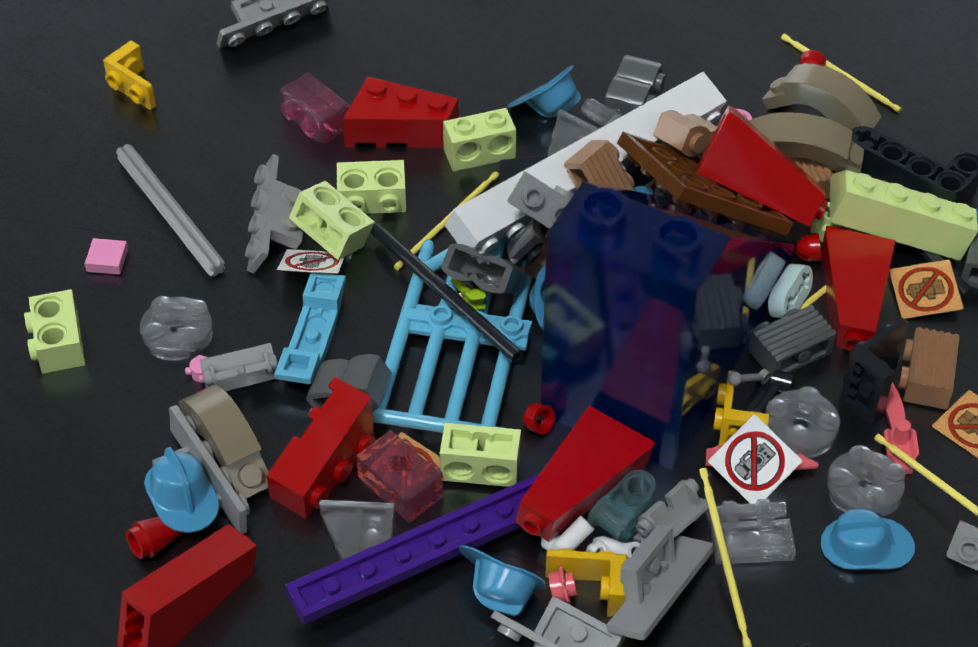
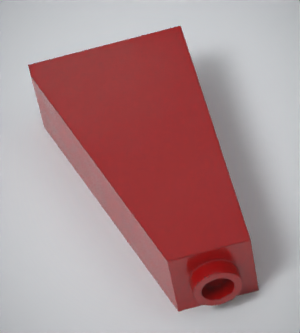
M728 105L697 165V173L810 227L814 218L819 220L827 207L828 201L824 200L826 198L824 188L739 111Z
M826 226L821 257L831 328L836 331L835 348L851 351L857 343L861 341L866 342L875 336L896 240Z
M588 406L520 501L515 522L521 525L527 533L540 536L549 542L570 526L580 515L583 516L641 472L649 462L655 442L597 409Z
M228 524L123 591L117 647H174L253 574L257 545L249 537L241 534Z

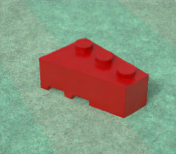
M367 76L343 118L345 147H356V143H376V148H386L387 143H407V148H444L443 121L459 118V98Z
M335 376L328 385L332 393L322 408L319 409L314 406L308 414V417L313 421L300 439L293 436L267 474L270 498L305 519L315 509H320L326 503L330 492L339 482L343 483L352 472L353 466L361 457H366L371 453L376 441L374 437L371 396Z

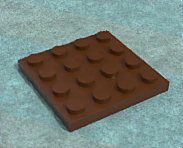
M624 131L617 142L627 152L625 156L627 159L641 165L640 171L656 179L655 185L663 191L671 193L673 195L671 200L684 208L690 209L692 205H695L702 212L715 218L722 214L728 220L740 226H745L746 223L753 224L754 228L767 235H772L774 231L787 236L794 224L782 213L698 174L697 165L701 158L697 156L688 157L673 148Z

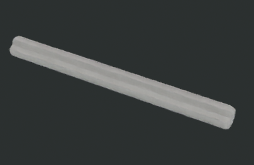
M125 144L123 147H119L116 153L120 163L205 271L212 277L225 271L224 260L133 146Z

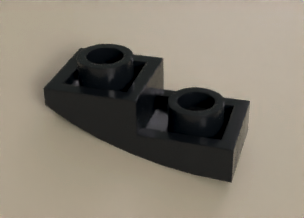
M534 219L507 244L508 256L514 265L524 261L530 264L544 251L541 245L547 238L541 231L546 227Z

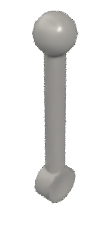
M765 368L755 374L741 375L733 371L728 375L727 380L732 386H737L741 382L758 381L761 384H765L770 379L771 372Z

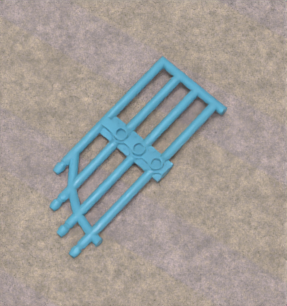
M506 236L499 240V244L489 254L502 258L505 245L511 239H508ZM425 240L421 245L418 258L435 272L441 268L448 248L432 257L434 243L431 240ZM524 261V262L522 263L521 267H523V268L525 269V266H526V263H527V262ZM413 272L385 361L392 375L379 407L372 411L373 422L443 433L445 423L497 427L496 423L512 361L499 351L481 424L459 421L478 347L481 344L494 345L442 298L439 305L435 307L418 304L424 282ZM527 273L518 295L513 296L509 316L502 317L487 314L493 294L485 291L486 298L483 299L486 309L477 310L520 350L525 351L532 327V321L522 320L532 281V276ZM447 276L446 283L457 292L458 289L451 283L452 277ZM409 333L430 336L408 413L387 410V404ZM443 340L465 341L445 417L439 418L422 415Z

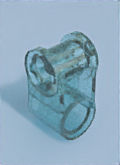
M643 470L630 471L607 495L596 502L589 513L587 521L593 527H601L612 535L614 540L623 543L627 542L636 530L638 517L655 504L656 482L654 477ZM633 494H642L643 496H634Z

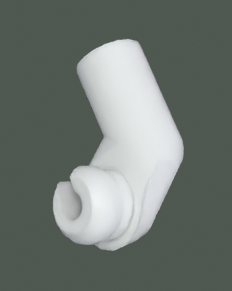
M580 515L561 536L558 534L549 542L542 538L541 546L546 550H559L562 548L575 550L595 529Z
M600 536L593 539V543L587 546L586 552L610 551L615 554H627V560H629L639 548L640 543H623Z

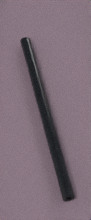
M380 223L373 225L370 233L510 361L518 363L522 360L524 356L522 350Z

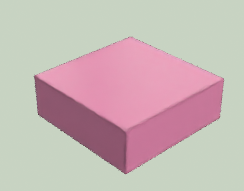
M93 238L85 261L86 272L121 274L128 252L127 241Z

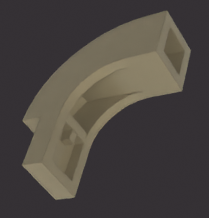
M815 64L795 65L786 77L778 78L772 82L770 90L762 98L767 110L792 104H803L815 108L825 115L827 119L838 122L851 130L858 126L874 128L881 119L875 104L858 84L836 70Z
M791 112L772 113L749 120L789 158L811 159L826 165L836 173L844 170L858 174L861 173L865 149L851 140L853 131L838 122L816 115Z
M213 385L178 401L184 416L189 415L192 418L197 434L201 435L209 443L220 466L227 470L232 482V488L237 494L242 493L245 498H248L268 488L267 474L269 471L259 452L261 447L244 415L225 390L218 385Z

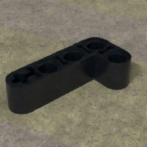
M858 126L852 129L851 140L865 149L861 172L872 178L891 184L897 183L911 190L930 193L938 198L963 204L968 202L978 188V155L974 153H959L945 166L873 128Z

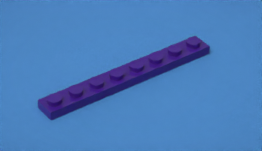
M539 474L285 585V594L304 625L460 555L459 546L461 545L476 548L521 528L522 526L515 522L519 504Z

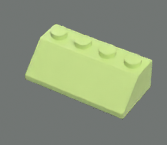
M848 170L834 173L830 178V222L878 237L896 240L895 242L959 261L978 233L976 209L966 204L954 203L938 198L930 193H921L905 188L897 183L891 184L872 178L867 174H858Z

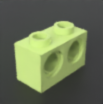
M507 108L443 121L444 151L453 172L500 162V160L516 158V128Z
M404 160L337 163V191L365 214L406 212Z
M327 181L299 192L289 216L292 222L337 260L362 248L375 223Z
M72 289L29 297L30 312L24 313L27 332L28 334L33 333L34 338L27 340L31 360L39 361L42 374L85 366L78 312Z
M445 423L440 449L441 480L505 487L517 484L521 430Z

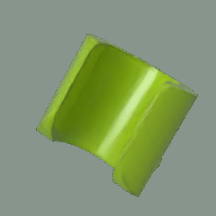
M451 278V283L461 292L463 298L476 310L486 309L483 300L486 298L485 290L481 288L470 290L461 280Z

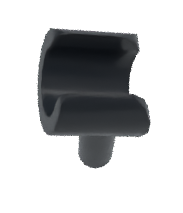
M781 370L774 371L769 388L755 406V412L762 413L772 399L775 398L777 392L789 395L793 385L794 374Z

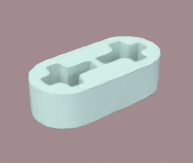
M789 264L769 295L768 311L771 317L781 319L789 310L794 308L799 310L812 287L813 273L810 266Z

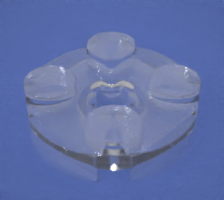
M160 296L152 301L151 307L144 313L140 322V332L144 345L146 344L150 348L151 353L156 357L165 360H183L191 357L190 352L199 347L201 351L207 347L213 336V324L204 301L187 297L169 298L167 296ZM174 325L185 326L179 327L177 332L171 331V327Z
M804 386L799 390L783 392L769 401L766 406L765 414H769L768 428L793 452H799L807 458L815 457L828 451L835 442L840 426L838 412L830 401L820 396L816 388ZM796 419H802L808 422V427L805 428L802 424L795 425L793 423Z
M853 446L848 453L837 457L829 467L826 482L831 492L830 498L843 512L855 508H863L876 514L881 512L880 517L889 515L898 508L902 501L905 489V470L890 458L873 452L865 446ZM860 480H866L874 486L868 484L862 487L859 485Z

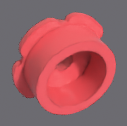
M559 566L558 571L548 572L552 597L554 596L570 605V597L577 595L573 572L565 573L564 567Z

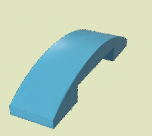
M320 272L310 273L302 295L303 308L289 347H284L274 374L275 379L312 384L319 366L326 358L335 331L346 282L344 275Z

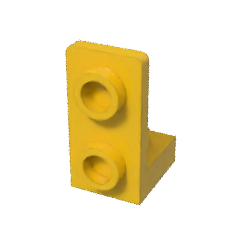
M131 40L103 59L106 72L105 79L112 89L121 91L136 104H141L152 110L156 107L153 86L150 82L137 75L144 70L140 45Z
M728 380L727 384L719 383L716 405L724 407H716L713 430L721 431L719 446H723L753 415H756L767 427L769 423V414L731 409L734 386L730 385Z
M569 548L547 550L545 576L548 578V572L558 571L559 566H563L565 573L573 572L575 580L601 581L600 600H608L607 616H614L625 602L624 585L620 581V571L623 563L627 560V554H615L610 551H600L598 553L582 552Z

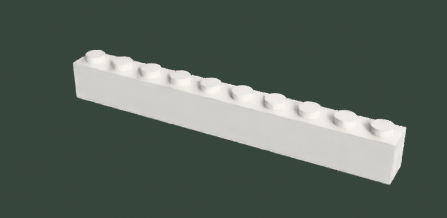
M701 72L524 171L552 189L557 185L574 195L571 200L574 202L579 195V191L576 189V185L573 184L570 174L567 173L564 163L591 140H609L618 149L620 154L618 160L624 171H626V168L631 165L635 168L640 165L625 157L627 152L617 144L623 131L668 146L653 136L663 112L674 110L683 115L695 114L713 124L721 117L719 111L727 101L707 75ZM524 171L453 209L444 226L458 244L479 248L488 253L499 244V240L506 236L508 239L514 238L533 220V218L507 202Z

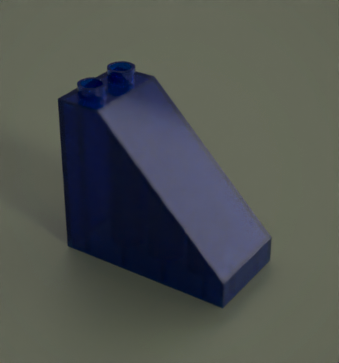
M583 181L548 230L546 237L541 404L550 406L554 410L555 421L571 428L574 427L586 408L591 406L654 441L655 445L649 461L675 471L718 396L719 383H726L728 371H733L750 342L751 332L761 323L768 311L769 295L786 267L791 264L794 245L751 228L737 225L719 216L718 218L712 217L692 206L690 209L682 207L668 197Z

